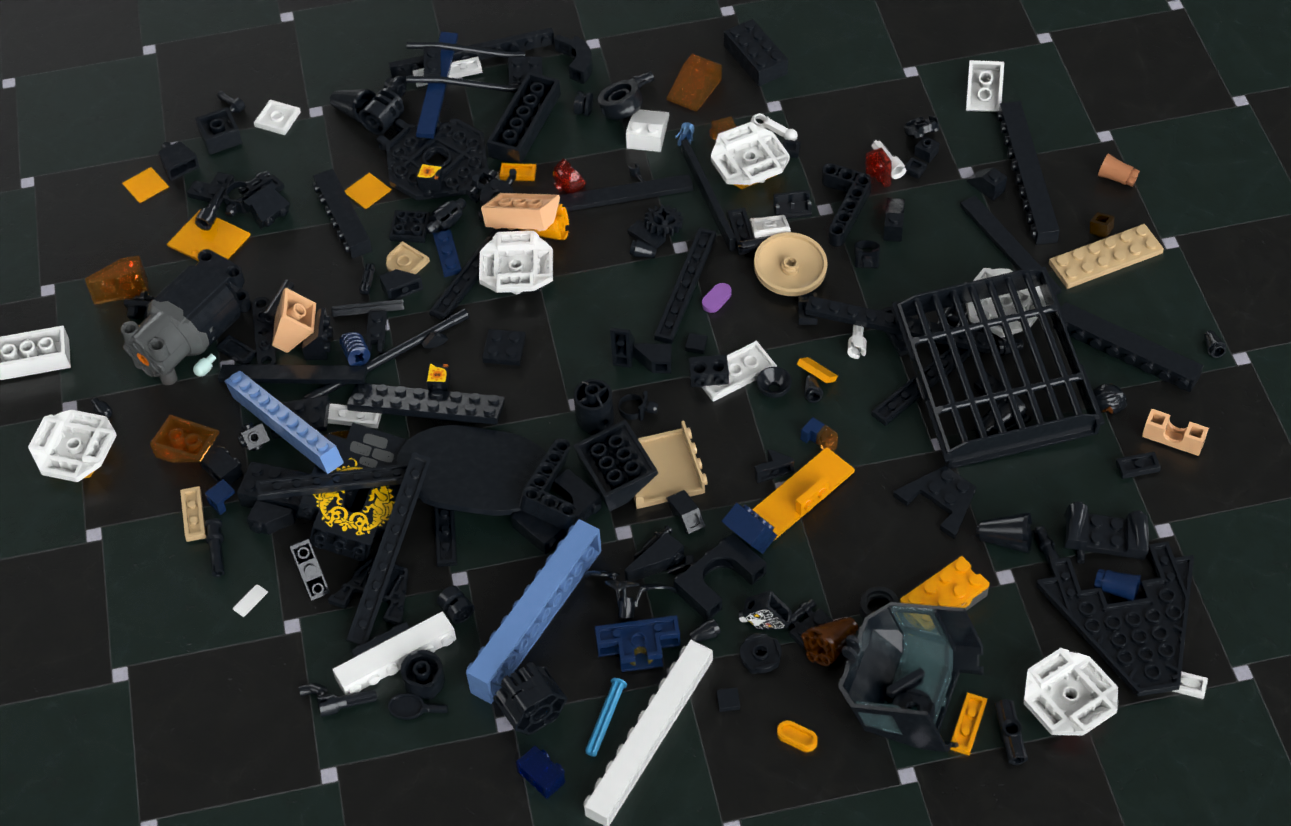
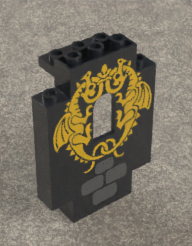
M352 423L347 439L329 433L326 436L329 441L336 445L344 462L332 472L397 465L399 451L408 441L407 439L356 423ZM315 464L312 474L326 473ZM401 484L370 488L364 507L359 512H350L344 507L348 490L303 495L297 515L315 520L310 536L311 545L338 555L353 558L357 561L367 562L374 539L382 540Z

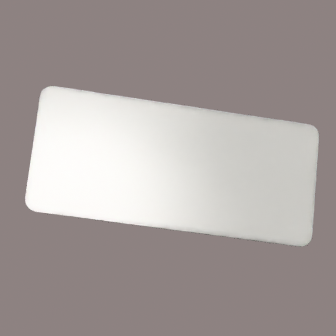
M258 584L255 585L233 607V610L243 617L246 616L268 591Z

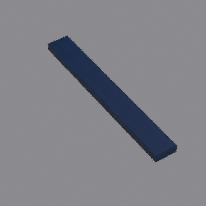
M441 32L439 42L457 44L458 33ZM441 49V76L449 77L455 51ZM428 83L416 131L417 137L434 139L447 84Z

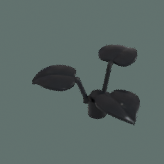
M593 570L585 573V578L592 575L607 576L612 579L606 580L605 583L615 589L618 618H634L635 607H638V602L644 591L668 589L677 594L676 588L658 583L641 585L637 597L633 601V597H627L626 588L640 586V583L619 581L616 576H620V573L609 570ZM623 589V597H620L619 591Z

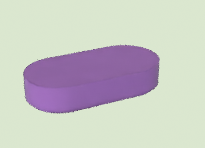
M726 283L715 285L703 298L702 308L709 313L717 312L731 297V287Z

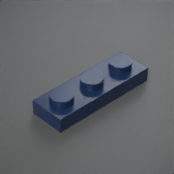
M451 230L433 233L444 277L459 274L461 266Z

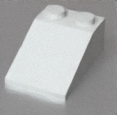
M970 60L966 111H999L1000 103H1002L1004 62Z
M639 109L633 114L626 132L627 149L661 152L669 112Z

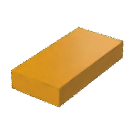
M501 163L500 180H507L510 169H515V181H535L536 164Z
M809 357L800 358L797 363L799 367L825 383L835 382L838 375Z

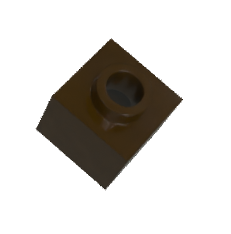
M1097 212L1090 221V233L1099 237L1107 238L1114 229V216Z

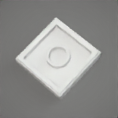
M269 100L254 121V125L261 129L285 135L301 111L298 107Z
M785 215L749 219L755 238L790 232V226Z

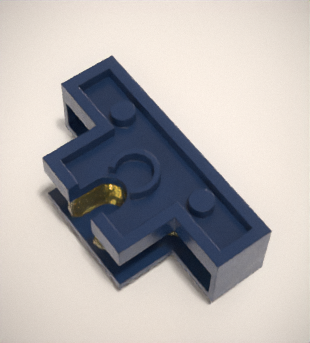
M677 615L595 626L598 656L619 654L622 672L663 667L661 648L681 646Z

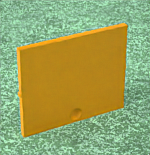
M199 210L167 243V246L199 261V252L205 249L212 250L220 256L229 259L251 234L218 217L210 230H202L195 224V218L200 212Z

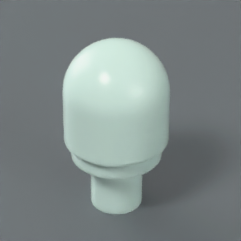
M210 354L207 358L200 359L193 367L194 374L199 377L205 376L213 367L212 363L216 360V357Z

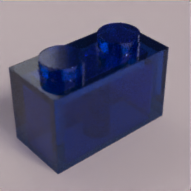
M536 746L516 762L518 773L546 799L566 783L565 771L558 763L554 764L550 760L548 753L544 750L540 751Z

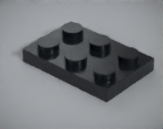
M328 395L282 403L318 432L327 431L330 407ZM271 429L270 435L273 439L282 438Z

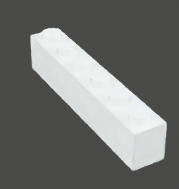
M442 611L333 668L335 679L345 695L358 693L370 685L377 684L381 679L396 674L401 669L403 660L409 654L413 655L418 653L417 651L419 650L435 652L443 646H449L456 640L455 630Z

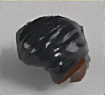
M1102 384L1093 390L1101 413L1106 411L1110 414L1119 413L1127 406L1125 394L1119 387L1113 384Z

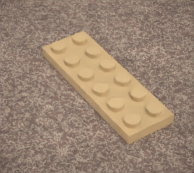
M1142 224L1050 258L1049 265L1064 286L1069 289L1163 253L1164 248L1148 227Z

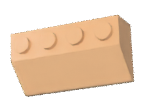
M499 193L481 207L485 226L493 227L494 229L508 228L509 230L523 229L524 231L536 229L537 231H545L555 221L560 197L559 195Z

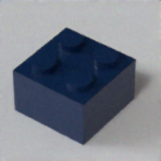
M736 503L721 521L762 554L778 536L773 532L774 527L746 504L742 507Z

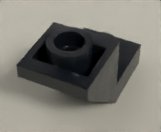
M685 490L666 497L673 516H679L686 534L706 526L698 506Z

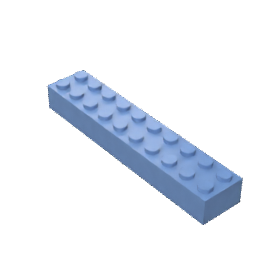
M580 519L569 528L568 535L564 540H560L557 550L553 555H549L542 570H538L531 585L526 586L523 596L520 600L515 601L512 611L509 615L504 616L501 626L491 634L487 645L479 650L476 660L468 665L466 674L471 694L492 704L494 701L493 696L501 689L502 679L507 675L511 677L510 674L515 672L601 553L600 529Z

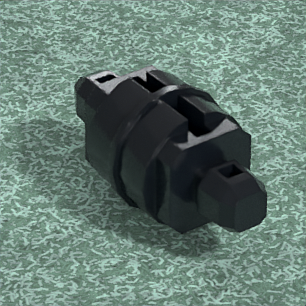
M460 198L456 201H445L439 205L429 217L430 222L425 227L426 231L431 234L437 230L440 232L454 226L460 220V216L463 215L462 209L466 207V201Z

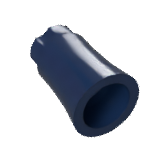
M1099 569L1095 578L1094 588L1101 587L1103 592L1116 595L1128 601L1135 600L1141 575Z

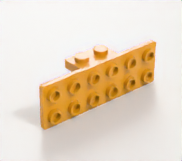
M825 448L752 510L774 527L773 532L778 535L774 539L776 540L850 477L855 469L829 448Z

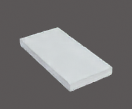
M755 341L727 355L729 384L703 386L702 389L714 402L757 380L759 373L765 368L777 367V365L761 345Z

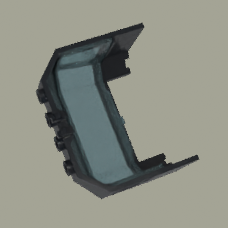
M890 602L865 617L862 626L859 628L858 637L853 635L847 636L846 642L848 646H843L841 652L849 660H847L844 674L839 680V689L865 731L918 749L948 752L951 747L956 748L959 745L957 742L943 741L939 732L959 674L983 675V666H979V655H983V644L965 608ZM921 667L925 672L923 684L915 689L926 692L932 702H934L935 716L933 721L928 712L917 711L915 706L907 710L903 707L892 705L893 702L889 703L885 699L886 688Z

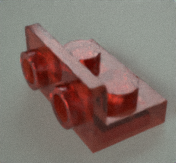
M881 147L866 153V174L871 178L876 176L878 182H881L884 187L890 186L892 161Z

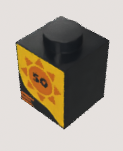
M422 164L420 170L416 172V181H418L419 189L439 192L444 181L443 168Z
M430 363L427 377L428 390L448 391L451 376L449 364Z

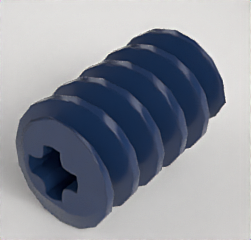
M358 332L342 334L340 345L351 366H361L367 363L370 359V351L363 336Z

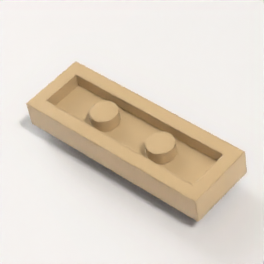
M198 486L182 489L180 493L185 539L187 542L205 539L206 529L204 525L201 488Z

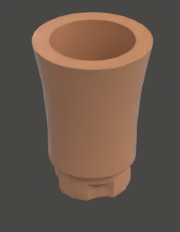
M1108 153L1102 163L1098 176L1133 187L1140 171Z

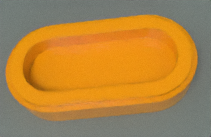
M789 720L781 722L777 727V736L782 742L803 752H810L816 748L818 738L812 730Z

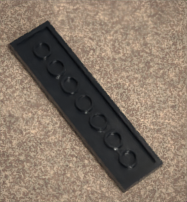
M364 383L355 385L347 403V410L497 425L505 404V397Z

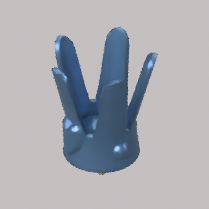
M685 122L681 125L680 132L675 137L677 138L680 135L678 146H681V140H684L685 137H687L691 145L695 129L691 123Z

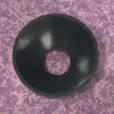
M780 367L765 368L757 377L758 389L767 397L777 398L784 396L791 388L792 379L790 374ZM777 385L780 389L778 391H771L769 387Z

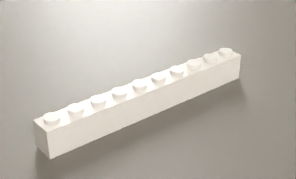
M690 640L687 646L682 647L677 662L674 661L669 669V675L661 680L658 692L651 696L646 711L643 710L640 713L637 725L629 730L628 739L619 746L616 758L608 763L605 770L606 773L603 778L600 777L597 780L593 794L588 795L585 799L583 806L586 817L604 826L611 824L712 663L713 650Z

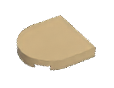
M402 241L388 254L386 267L388 272L397 269L417 274L430 260L428 256Z

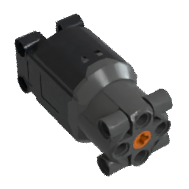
M205 249L200 251L198 254L199 262L196 265L188 266L148 304L147 318L141 324L137 325L134 321H127L121 326L125 342L123 348L131 356L134 366L142 369L150 377H160L164 385H172L177 381L178 377L174 367L186 356L201 355L240 317V313L248 312L252 308L248 292L242 289L245 280L241 267L212 250Z

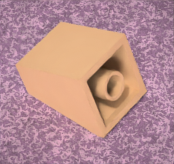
M284 288L275 315L272 346L288 353L314 333L316 303L288 288Z

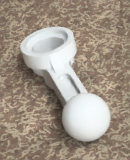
M756 114L751 118L750 122L757 125V127L767 128L784 137L785 140L795 141L798 137L796 130L788 129L771 120L768 116L766 118L763 114ZM756 119H761L764 123L760 124L756 122Z

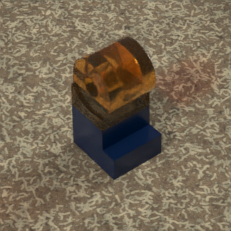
M812 417L802 428L800 440L805 443L811 440L821 446L822 450L829 448L831 451H835L838 445V434Z

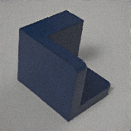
M224 479L205 492L208 504L219 515L226 511L224 501L235 494V490Z

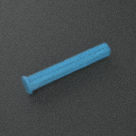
M611 679V688L585 749L586 754L595 757L597 755L621 693L627 687V683L622 679Z

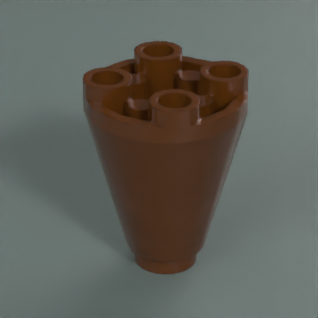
M851 617L842 618L811 627L801 636L807 650V658L811 662L816 661L823 666H829L835 662L842 653L843 646H847V636L856 635L858 631L856 621Z

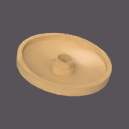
M793 232L779 233L764 240L757 248L754 257V271L758 280L770 291L784 296H800L815 290L823 282L827 272V257L822 247L812 238Z

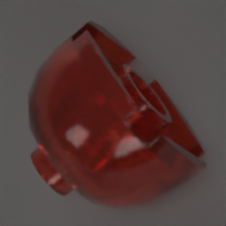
M564 158L555 166L553 170L555 183L553 185L560 192L564 190L567 193H576L586 185V181Z

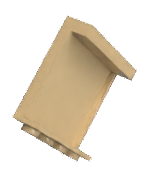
M681 421V429L638 438L658 470V474L633 497L637 509L668 502L666 497L685 490L690 497L705 493V485H708L705 473L702 474L701 472L702 462L700 458L696 457V444L691 442L692 433L690 427L686 428L684 421Z

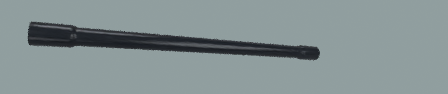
M462 309L446 320L361 366H367L368 372L421 344L432 331L441 333L469 319V314L466 309ZM326 384L303 397L308 399L326 396L346 384Z

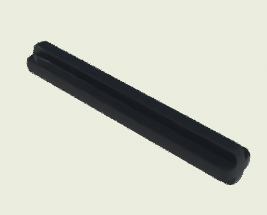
M403 299L338 305L332 306L331 312L333 317L367 314L368 311L403 310L404 301Z

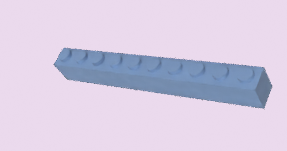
M238 371L225 380L232 397L324 472L329 474L344 463L336 445L243 372Z

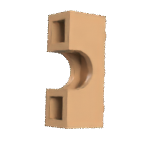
M1151 409L1142 437L1197 456L1200 455L1208 433V427L1189 422L1188 427L1178 428L1171 424V415Z

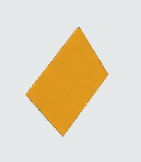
M152 167L122 183L139 203L169 187Z
M368 173L347 188L345 193L363 208L367 209L392 189L371 173Z

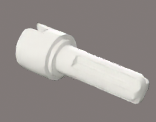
M875 140L872 148L885 163V170L893 179L901 178L906 173L903 162L898 157H893L881 141Z
M853 325V334L848 340L847 353L854 359H859L860 353L863 356L866 355L867 340L863 337L864 327Z

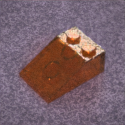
M691 54L683 64L667 96V100L697 112L722 80V65Z
M139 255L121 258L85 278L94 304L134 298L135 295H140L142 290H147L148 292V280Z
M169 415L150 445L157 458L172 463L201 462L220 432L219 430Z

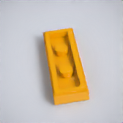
M967 692L951 742H957L959 746L956 748L951 747L950 750L970 756L987 704V698Z

